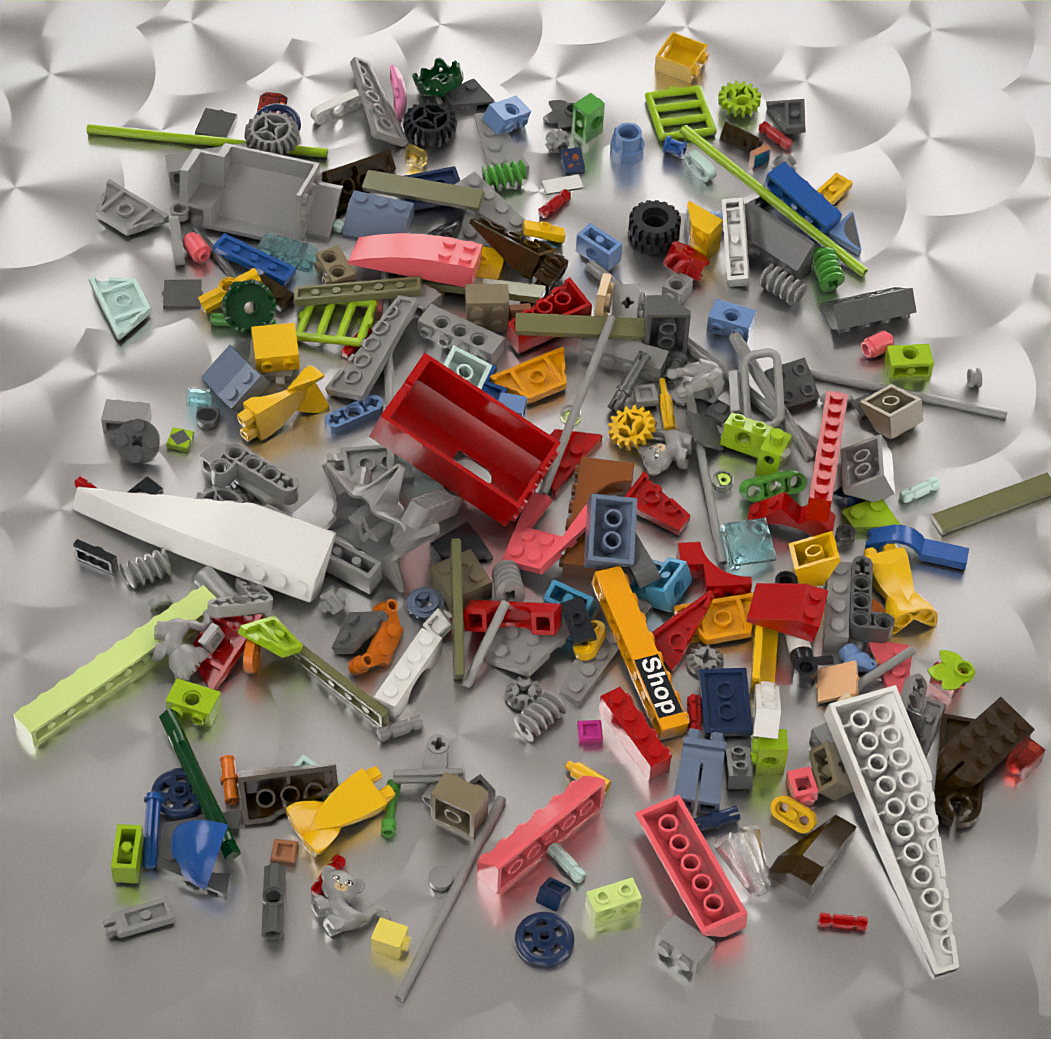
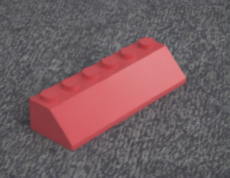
M583 776L578 781H572L566 790L560 795H555L546 807L535 811L529 821L525 824H519L513 834L508 838H502L489 853L486 852L481 855L477 861V875L498 894L544 856L552 843L561 842L603 807L605 780L598 777Z
M680 795L636 812V818L701 934L725 937L746 928L748 913Z

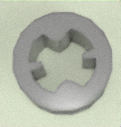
M976 368L975 371L968 369L967 383L969 388H973L974 385L981 387L983 381L981 369Z

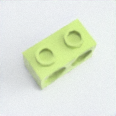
M632 877L587 891L585 908L593 927L640 913L642 897Z

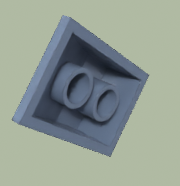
M230 344L201 376L210 388L237 413L244 410L243 402L251 397H261L272 385Z

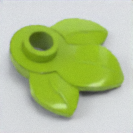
M940 650L941 663L927 670L933 679L942 681V689L956 690L963 683L971 682L975 677V668L972 663L963 660L958 653L948 650Z

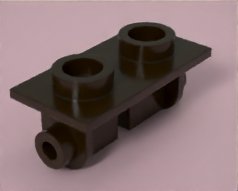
M725 121L720 136L721 140L749 154L752 150L762 146L763 141L761 137Z

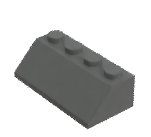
M749 201L745 206L748 255L766 267L773 263V270L777 266L781 267L780 274L783 271H787L788 275L786 278L793 275V283L797 279L802 280L811 272L815 243Z
M895 286L819 303L830 329L838 330V333L851 331V327L858 326V328L870 327V323L878 321V324L891 322L890 318L897 317L898 320L910 318V314L917 313L913 287Z

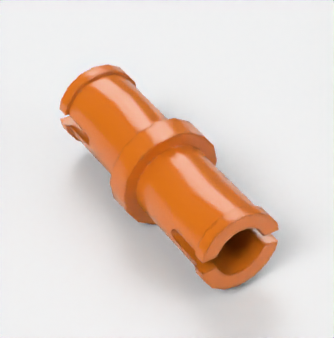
M224 755L220 757L222 771L220 783L224 788V802L227 805H235L240 802L235 757L233 755Z

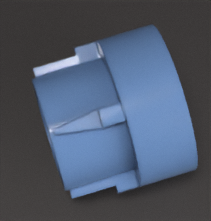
M622 123L617 128L615 127L610 143L611 158L622 165H633L640 162L644 157L645 149L641 128L636 123Z

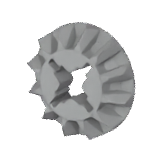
M699 644L697 648H691L690 653L687 655V666L692 673L699 676V669L723 668V654L719 652L718 647L714 649L710 644L707 646ZM705 655H707L709 657V660L707 661L706 665L703 666V658Z
M519 676L517 680H511L509 685L505 687L507 703L517 710L523 711L542 695V688H540L538 681L534 682L530 677L522 679ZM520 689L522 691L528 690V695H519Z

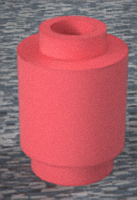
M190 232L184 236L182 240L183 248L195 262H204L210 257L211 248L199 234Z
M884 330L878 332L861 343L862 352L867 358L878 357L886 353L887 346H893L894 338Z

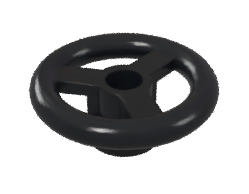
M457 220L448 222L426 235L453 238L451 232L459 227L460 222Z

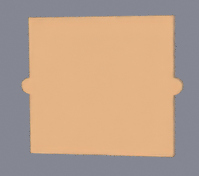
M856 660L818 669L815 687L818 689L819 704L838 700L846 692H849L852 696L858 695V681L860 677L858 676Z

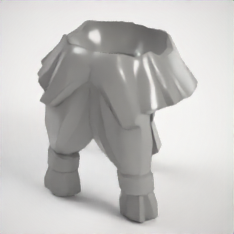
M699 359L698 362L690 363L684 367L667 370V376L670 380L684 375L693 377L690 384L677 388L672 394V399L676 405H686L685 397L692 393L695 400L702 399L714 404L724 392L723 372L714 361Z

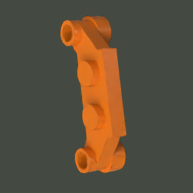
M394 599L382 601L373 607V611H385L389 618L385 623L380 621L366 654L356 656L349 661L348 669L352 675L361 676L368 669L377 666L384 668L389 665L404 631V628L400 625L397 613L398 603Z

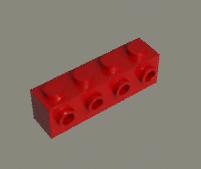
M621 686L601 695L599 704L600 714L646 779L650 782L668 773L672 754L669 748L663 746L660 742L656 730L650 728L647 724L641 710L638 711L634 706L631 695L625 693Z

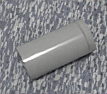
M211 566L202 568L195 576L194 582L199 587L204 585L216 598L239 596Z

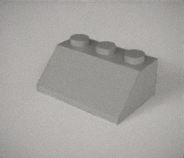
M881 434L840 449L844 494L873 502L895 495L892 452Z

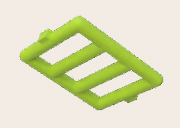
M700 85L680 88L669 86L665 90L645 93V100L659 141L664 142L668 135L672 136V139L675 140L684 139L685 141H690L680 131L664 132L663 127L705 121L707 128L693 129V131L701 137L717 133L707 100ZM696 94L698 99L656 105L654 101L657 98ZM700 107L703 113L660 119L658 114Z
M378 301L327 304L316 334L304 333L315 305L305 306L304 310L300 311L298 315L297 341L361 347L360 343L366 338L369 328H373V317ZM336 304L347 305L336 336L324 335ZM356 306L368 307L357 338L345 337Z

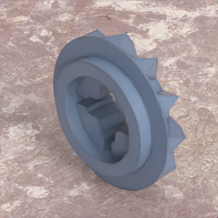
M429 587L418 588L411 592L407 598L409 612L414 614L417 619L421 617L427 620L437 608L443 609L444 605L442 595L437 590ZM429 599V606H425L422 609L421 603L424 604Z

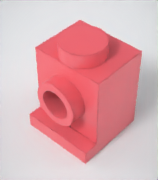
M810 766L787 771L786 786L791 797L806 807L813 805L818 799V788Z

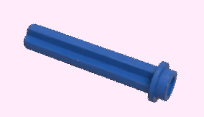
M148 792L147 796L144 797L146 814L142 866L145 869H154L157 866L161 804L164 802L163 797H161L162 794L159 792Z

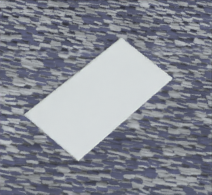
M579 174L542 181L546 194L560 192L563 189L571 190L584 187Z

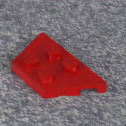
M554 429L550 435L559 441L563 430ZM572 431L550 487L551 493L554 496L561 491L575 474V467L580 465L581 456L589 457L602 442L603 436L601 434Z
M255 614V616L213 617V623L219 626L225 637L212 654L209 653L208 657L201 662V666L198 668L210 689L218 690L245 649L247 638L238 633L240 626L264 619L261 614ZM200 632L192 644L194 647H202L198 641L204 632Z

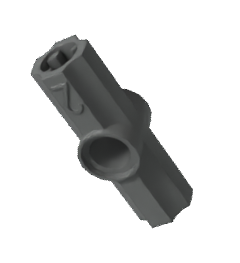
M270 863L264 866L261 935L268 940H278L284 937L286 867L279 863ZM278 900L276 903H270L269 901Z

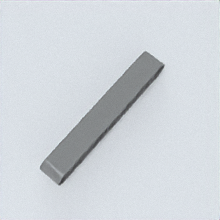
M446 487L412 498L401 521L411 528L420 530L457 515L464 499Z

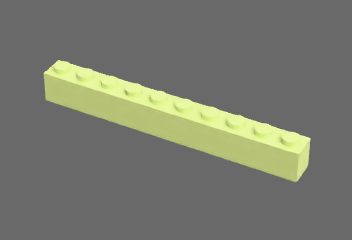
M204 585L192 590L185 598L173 603L169 609L160 615L154 616L150 622L136 628L128 637L117 641L109 650L98 654L87 665L79 667L75 673L66 679L60 680L56 686L47 692L41 693L28 705L19 708L13 714L17 729L34 746L155 662L152 661L153 648L155 643H161V640L154 639V629L157 621L181 618L202 623L204 622L203 612L207 609L208 601L216 597ZM189 629L183 637L182 643L199 631Z

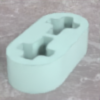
M694 149L684 155L688 168L702 181L708 182L716 177L714 166L699 151Z

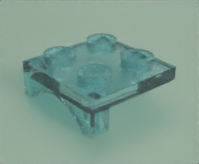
M766 518L722 524L719 531L727 546L730 571L739 570L741 565L776 561L777 557Z

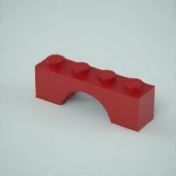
M471 600L463 609L465 631L487 632L501 601ZM506 601L510 605L499 628H525L534 635H556L562 627L561 604Z

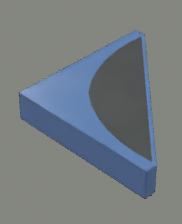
M851 211L829 232L828 237L859 256L862 248L854 212Z

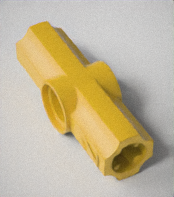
M253 268L236 278H223L217 288L199 296L198 299L206 314L222 306V299L232 283L250 279L263 283L256 269Z

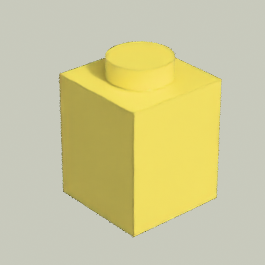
M380 917L371 937V950L400 960L403 951L407 952L411 943V937H408V926Z

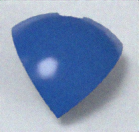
M208 820L187 821L178 825L173 831L171 837L172 857L176 859L181 868L182 875L187 880L206 890L228 825Z

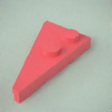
M868 642L867 644L868 650L871 649L875 660H879L877 667L911 646L893 642ZM912 656L880 676L885 688L896 685L901 695L904 681L910 676Z

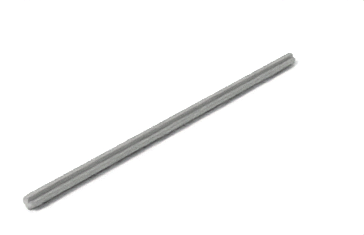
M594 260L586 264V270L599 281H601L603 273L610 274ZM613 275L611 276V283L623 284ZM642 305V309H641V310H643L644 312H645V305ZM688 337L687 352L698 361L703 359L716 362L723 372L724 382L729 385V371L731 370ZM750 386V402L773 420L776 415L765 397ZM798 425L816 454L818 440Z

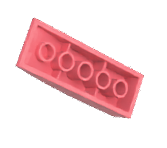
M398 233L364 236L358 238L348 264L409 277L421 276L424 280L465 288V284H474L481 266L483 244L458 240L452 237Z

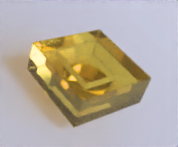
M409 143L405 148V162L410 166L423 170L427 166V151Z

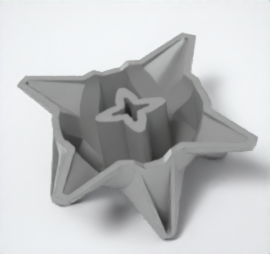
M329 463L323 464L322 468L333 493L331 498L334 499V506L332 508L334 517L327 523L324 529L336 532V539L349 543L355 549L363 551L370 557L382 562L383 574L399 592H405V583L399 563L400 557L440 534L439 523L417 530L401 521L406 511L399 498L405 467L397 463L373 480L372 473L367 467H360L350 479H347Z

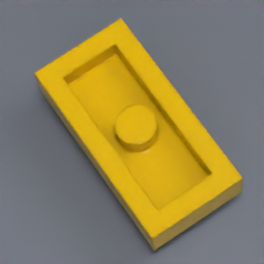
M836 172L817 191L834 205L852 188L853 182Z

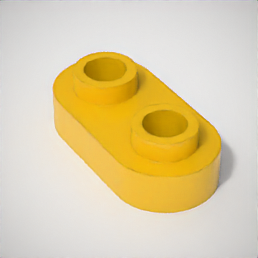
M591 620L597 640L575 647L573 644L574 654L577 659L588 661L596 656L607 634L603 622Z
M782 795L772 801L770 806L772 815L795 831L807 833L816 827V814L792 797ZM783 803L788 805V811L782 809ZM803 816L808 818V824L802 821Z

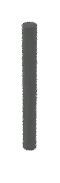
M198 226L193 227L191 232L199 234L211 248L212 257L229 277L236 278L240 276L223 256L213 252V244Z

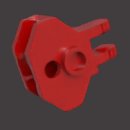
M675 241L672 243L663 265L677 274L683 273L693 278V280L700 281L703 278L702 270L704 266L709 265L710 261L704 254L693 247Z

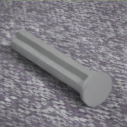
M463 765V768L394 770L393 781L395 784L438 783L444 772L459 775L466 781V766Z

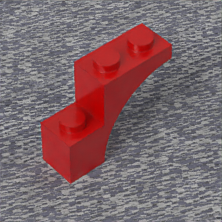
M786 492L750 505L747 523L752 528L767 524L789 526L813 537L833 531L836 515L830 510L828 523L805 519L807 505L801 507Z
M701 542L678 543L676 559L687 561L692 579L702 577L704 594L711 590L715 597L714 599L751 593L752 578L733 575L715 566L705 555Z

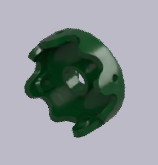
M438 57L435 59L432 68L427 69L423 67L420 70V77L417 73H412V77L419 94L443 97L447 92L462 84L464 72L460 62L454 60L452 65L449 66L443 58Z
M257 280L236 281L229 286L227 293L222 299L223 317L236 331L243 334H252L251 327L271 325L277 311L276 299L271 290ZM248 302H253L256 305L255 311L252 313H246L244 310V306Z

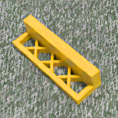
M755 625L750 693H754L755 684H761L763 681L775 683L778 632Z

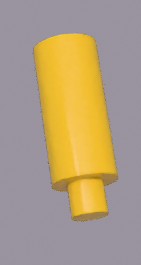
M569 760L565 765V769L570 771V777L578 781L583 776L602 778L605 780L604 795L609 790L612 781L578 761L575 764Z

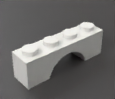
M421 628L375 694L374 699L389 710L390 720L394 722L397 720L407 705L409 695L418 677L424 670H431L441 656L442 637Z
M763 681L761 684H755L752 717H754L753 736L778 739L781 716L779 686H775L773 682Z

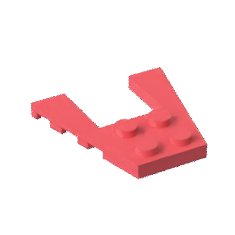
M534 492L521 513L502 560L514 561L521 570L542 575L562 557L561 553L567 547L572 548L577 543L576 539L584 532L586 533L587 505H585L565 534L559 536L532 529L552 503L549 495Z

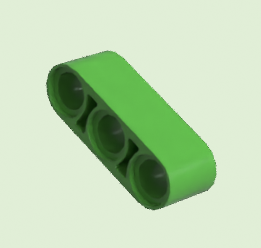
M785 470L746 479L740 484L739 493L743 498L751 502H759L786 492L788 495L801 492L805 489L807 480L799 472ZM794 476H796L797 482L795 485L791 486L790 481ZM775 481L776 487L774 490L770 491L769 485L771 482ZM754 485L755 492L753 495L749 496L748 490L751 486Z

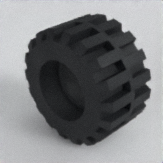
M646 200V203H638V206H634L629 215V242H631L633 247H637L638 251H645V254L654 253V255H658L659 253H667L672 243L679 240L681 226L679 211L675 210L673 205H668V202Z

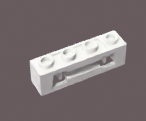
M743 197L722 199L727 281L729 287L750 285Z

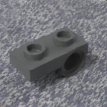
M726 747L727 789H752L753 770L749 747Z

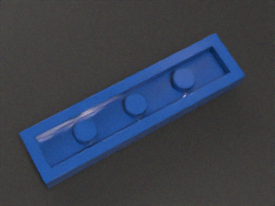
M225 233L213 245L214 253L249 270L255 268L259 275L264 274L284 287L296 274L295 267Z

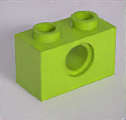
M930 344L887 346L884 361L888 379L931 377L934 361Z
M731 413L724 424L720 445L758 458L761 446L773 427L766 425L764 422L746 418L741 414Z
M176 678L165 703L166 709H173L178 719L183 718L199 726L211 727L222 706L220 691Z
M779 729L778 739L758 736L752 739L750 756L755 775H784L789 750L787 729Z
M117 824L111 862L113 882L139 883L144 845L142 825Z

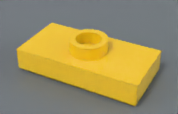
M524 219L522 227L525 236L564 243L566 235L563 227L553 226L545 221L539 223Z

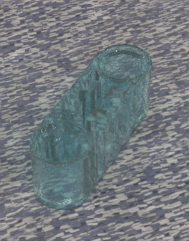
M265 233L256 248L303 272L311 271L314 262H316V252H319L318 248L312 244L272 233Z

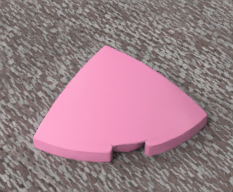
M390 65L394 112L398 121L401 122L407 108L406 87L399 70L394 65Z

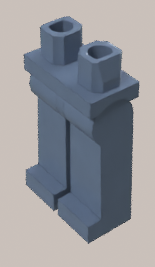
M690 728L687 736H684L682 756L673 797L680 795L683 801L690 802L685 804L689 812L693 813L700 768L703 769L696 813L709 814L711 810L719 811L723 763L727 745L724 742L723 733L713 732L711 733L710 740L701 739L700 730ZM702 804L711 805L714 807L706 808Z

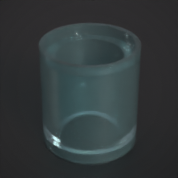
M188 387L187 407H210L211 389Z

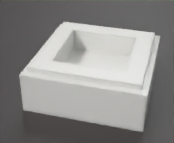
M437 608L423 626L427 631L443 639L452 629V622L442 609Z

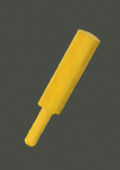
M660 378L661 394L658 397L663 429H677L672 397L667 392L665 378Z

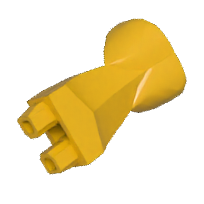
M307 366L290 384L287 390L268 396L251 397L243 402L244 410L237 414V420L243 426L240 429L241 436L248 442L255 437L262 441L281 428L295 411L322 413L330 409L328 402L317 385V382L324 378V374L313 366Z
M895 543L886 544L883 552L879 553L873 547L865 549L864 556L870 558L873 563L872 586L886 599L885 613L890 614L895 621L892 636L914 619L932 627L937 626L938 616L936 610L914 590L908 554L905 548H898Z
M377 766L367 770L362 768L352 774L324 802L300 801L286 808V815L290 824L314 857L321 854L334 841L341 827L378 815L386 810L387 804L395 798L396 794L389 784L379 791L374 785L383 778Z

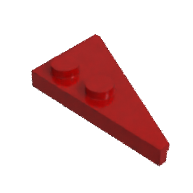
M711 590L652 631L657 651L662 653L664 664L671 673L675 672L715 598Z

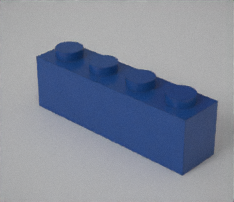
M783 162L767 173L763 186L823 234L827 235L840 222L843 214L839 209L827 201L821 193L816 191L808 181L804 180L787 163Z

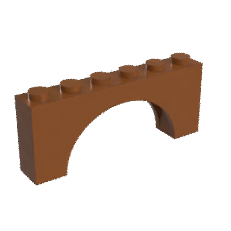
M581 456L580 465L575 467L574 478H578L577 483L573 482L571 495L575 497L574 500L569 502L568 513H572L571 518L567 517L565 531L568 530L585 505H587L591 494L610 496L627 494L632 487L635 463ZM585 532L576 539L577 543L572 548L567 547L565 554H561L559 567L563 568L562 577L592 581L596 571L604 570L584 567Z

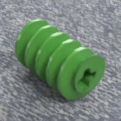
M519 160L518 165L515 161H511L510 166L507 162H504L502 167L500 164H495L494 168L491 165H487L486 170L483 166L481 168L483 180L489 186L494 185L496 190H499V184H502L504 189H506L507 182H510L511 186L515 187V181H518L519 185L522 186L523 180L526 179V168L523 160Z
M828 247L814 248L812 266L820 288L823 292L834 291L845 281L836 252L833 248Z

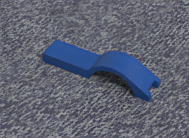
M893 524L868 530L867 536L870 537V541H866L865 549L873 547L877 551L886 544L898 543L913 549L921 561L963 570L966 569L970 548L925 539L916 529L906 525Z

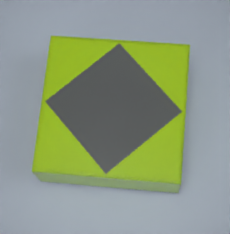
M172 427L166 443L167 449L188 453L194 439V431Z

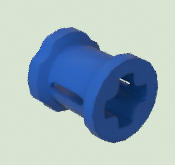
M668 135L663 144L662 152L678 155V158L682 159L686 154L688 142L677 141Z

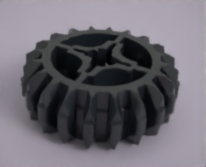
M429 100L427 103L420 101L419 105L413 104L412 108H408L407 113L404 115L403 128L410 142L414 141L416 145L422 144L423 148L426 145L431 148L433 145L440 147L441 143L447 144L448 140L453 139L457 131V120L455 112L451 110L450 106L446 107L444 103L438 104L437 100L434 103H430Z

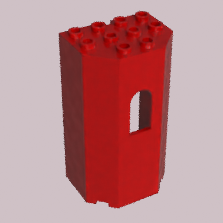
M427 353L422 355L401 388L379 417L369 435L370 438L505 527L510 520L515 522L528 500L539 486V483L548 472L549 467L560 452L556 449L561 443ZM460 452L487 470L491 475V483L489 484L454 461L453 458L456 453Z

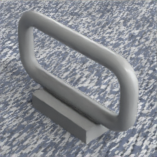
M771 348L748 352L740 362V372L738 370L729 371L731 412L751 419L748 366L754 359L771 357L774 369L776 417L772 421L764 423L777 428L782 424L785 417L781 356L776 350Z

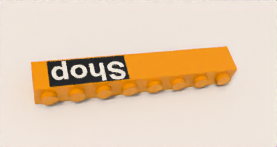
M621 566L596 571L591 585L652 727L658 733L660 741L684 735L690 723L687 711H683L679 692L673 688L671 674L669 671H666L663 665L662 653L657 651L654 635L648 630L645 614L640 612L637 596L630 589L628 575L624 574Z

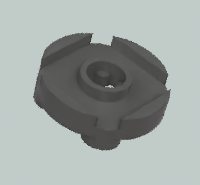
M134 419L125 422L119 428L114 440L120 456L129 462L137 464L149 462L158 454L161 439L159 431L152 423L142 419ZM135 436L143 437L141 441L143 445L141 447L138 445L133 446V438Z

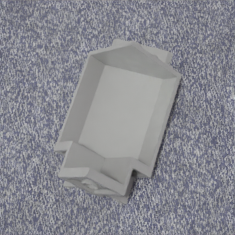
M224 143L218 153L193 149L180 169V205L190 207L192 213L202 214L204 228L299 248L302 241H306L307 238L329 243L343 186L322 182V172H319L320 163Z

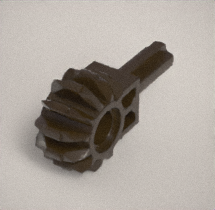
M556 252L549 253L534 274L532 284L546 286V294H549L553 287L562 279L568 267V260L564 258L565 256Z

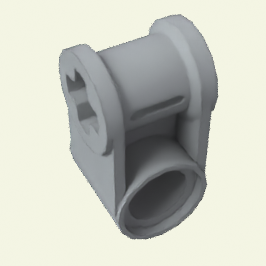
M435 734L429 738L421 769L447 768L449 741L444 735Z

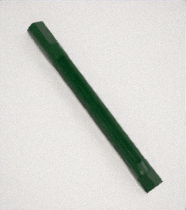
M166 709L159 716V719L206 819L227 824L173 709ZM227 826L220 849L225 859L233 861L241 852L229 826Z

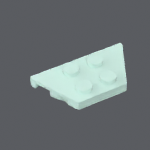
M89 277V283L117 340L123 338L151 314V307L136 278L119 279L109 277L108 281H97L96 277Z

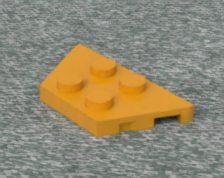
M560 347L491 375L490 382L508 388L507 393L527 397V404L564 390L567 384L564 348Z
M754 592L714 599L695 635L705 645L750 638L753 624L746 622ZM691 603L674 606V614L676 615Z

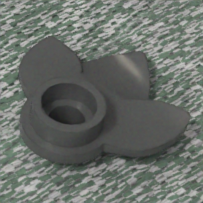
M565 100L549 101L548 103L552 111L545 115L543 120L552 125L558 124V127L561 129L571 127L574 103H568Z

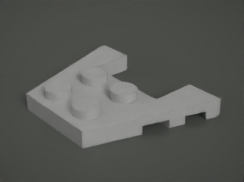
M562 618V627L556 635L549 636L534 635L531 631L520 627L499 628L487 652L486 660L488 664L529 677L550 658L549 654L557 647L561 648L566 643L565 639L570 636L565 619Z

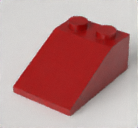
M756 583L746 622L814 642L820 628L829 591L809 584Z

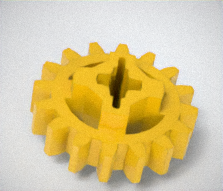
M633 405L630 410L625 406L624 412L617 410L618 416H611L613 423H608V434L613 444H618L619 449L626 446L627 450L630 451L632 446H635L638 450L639 444L642 443L646 446V439H653L651 433L656 432L654 427L656 423L651 412L645 411L643 406L639 410L636 405Z

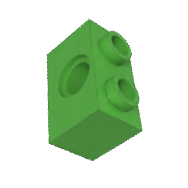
M589 93L573 104L572 134L585 144L603 132L605 103L592 93Z

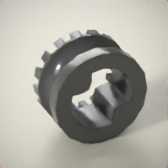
M848 524L839 525L836 529L835 541L844 547L852 545L855 541L856 530L851 525L848 526ZM841 534H849V537H847V539L846 537L843 538V536L841 537Z

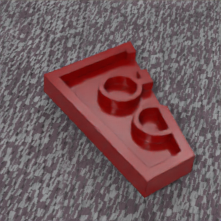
M644 471L624 497L637 498V515L679 536L690 521L691 515L673 498H669L663 493V489L658 484L655 485Z

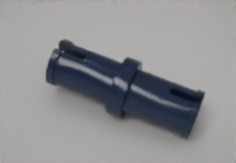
M736 805L720 811L711 810L709 814L693 818L696 824L700 823L698 826L700 831L711 828L715 830L720 829L721 825L741 820L740 814L729 816V814L739 811Z

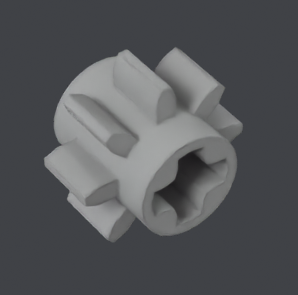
M561 128L552 129L546 135L545 140L547 143L545 146L549 151H553L554 154L561 153V150L568 149L570 144L568 139L570 136L566 131H562Z
M781 153L772 161L774 164L772 170L783 162L794 168L795 171L797 169L794 166L797 162L791 154L786 156L785 153Z
M332 585L319 594L321 599L318 605L324 613L330 611L332 614H335L346 606L345 598L347 594L342 587L335 589Z

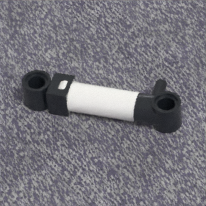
M781 571L776 575L774 583L798 584V578L793 572ZM785 634L793 669L792 680L800 688H810L816 681L818 666L833 664V656L813 657L810 641Z

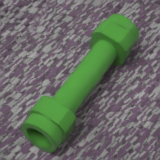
M390 779L386 785L389 784L396 795L387 804L385 819H382L381 834L386 837H393L395 835L397 821L395 820L397 797L401 793V784H395L393 779Z

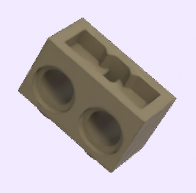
M339 245L316 252L314 268L317 274H321L323 284L356 282V273L352 266L348 264V260Z

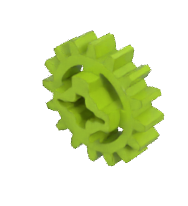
M735 80L734 84L727 82V87L722 86L721 91H719L718 105H721V110H727L726 114L734 113V117L738 114L745 117L746 113L751 116L752 111L757 112L758 107L761 105V93H758V87L752 88L753 84L746 85L745 81H742L741 84L737 80Z

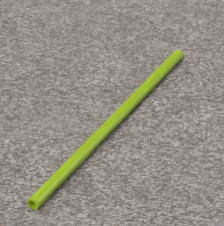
M87 124L86 127L87 134L220 147L224 143H246L244 139ZM296 145L294 151H290L289 154L327 158L328 148Z
M684 125L680 129V133L820 245L825 248H833L838 259L861 277L865 276L868 269L690 127Z

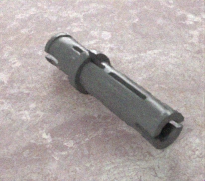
M638 351L620 385L616 386V392L607 405L610 410H616V413L617 410H621L627 398L633 394V387L651 359L649 354L645 352L642 354L643 351Z

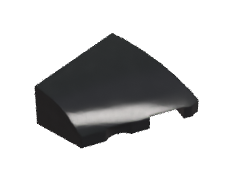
M467 521L430 543V554L437 562L450 558L451 539L461 540V553L471 549L478 560L486 559V562L493 560L491 552Z

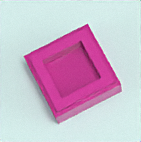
M601 720L577 721L579 745L603 744Z

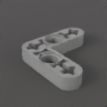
M237 577L235 591L239 596L211 599L208 601L207 614L216 618L266 613L273 609V597L261 584Z

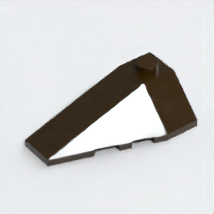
M390 150L322 172V182L343 186L337 211L348 207L354 190L370 193L362 189L368 170L389 174L396 170Z
M481 216L470 219L469 223L524 278L532 279L546 256L551 252L558 253L559 251L536 238L534 241L522 237L523 233L505 231L503 225Z
M336 764L268 767L239 771L238 781L244 825L270 822L286 813V808L293 803L314 801L333 792L338 787Z
M834 815L781 853L766 873V876L809 900L857 826Z

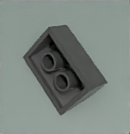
M646 295L644 312L645 338L644 341L642 340V343L669 351L668 357H671L674 352H682L686 355L691 311L668 295Z

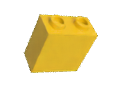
M672 32L656 54L654 70L691 83L693 78L699 75L701 66L705 65L708 61V45Z
M295 323L251 327L255 366L260 373L300 369Z

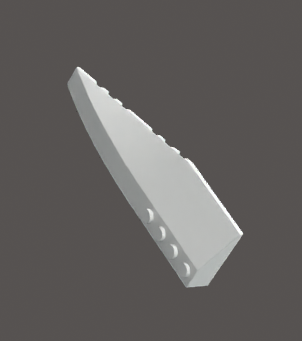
M78 487L72 507L73 510L160 548L164 547L165 550L307 602H311L319 597L336 532L248 502L238 503L226 500L216 501L213 499H194L192 497L150 495L139 492L129 493L126 491H107L106 489Z
M895 685L830 703L824 713L825 719L872 838L917 940L935 976L958 969L959 961L952 929L953 920L949 908V892L946 887L942 843L938 832V815H936L935 795L931 783L932 774L898 689Z

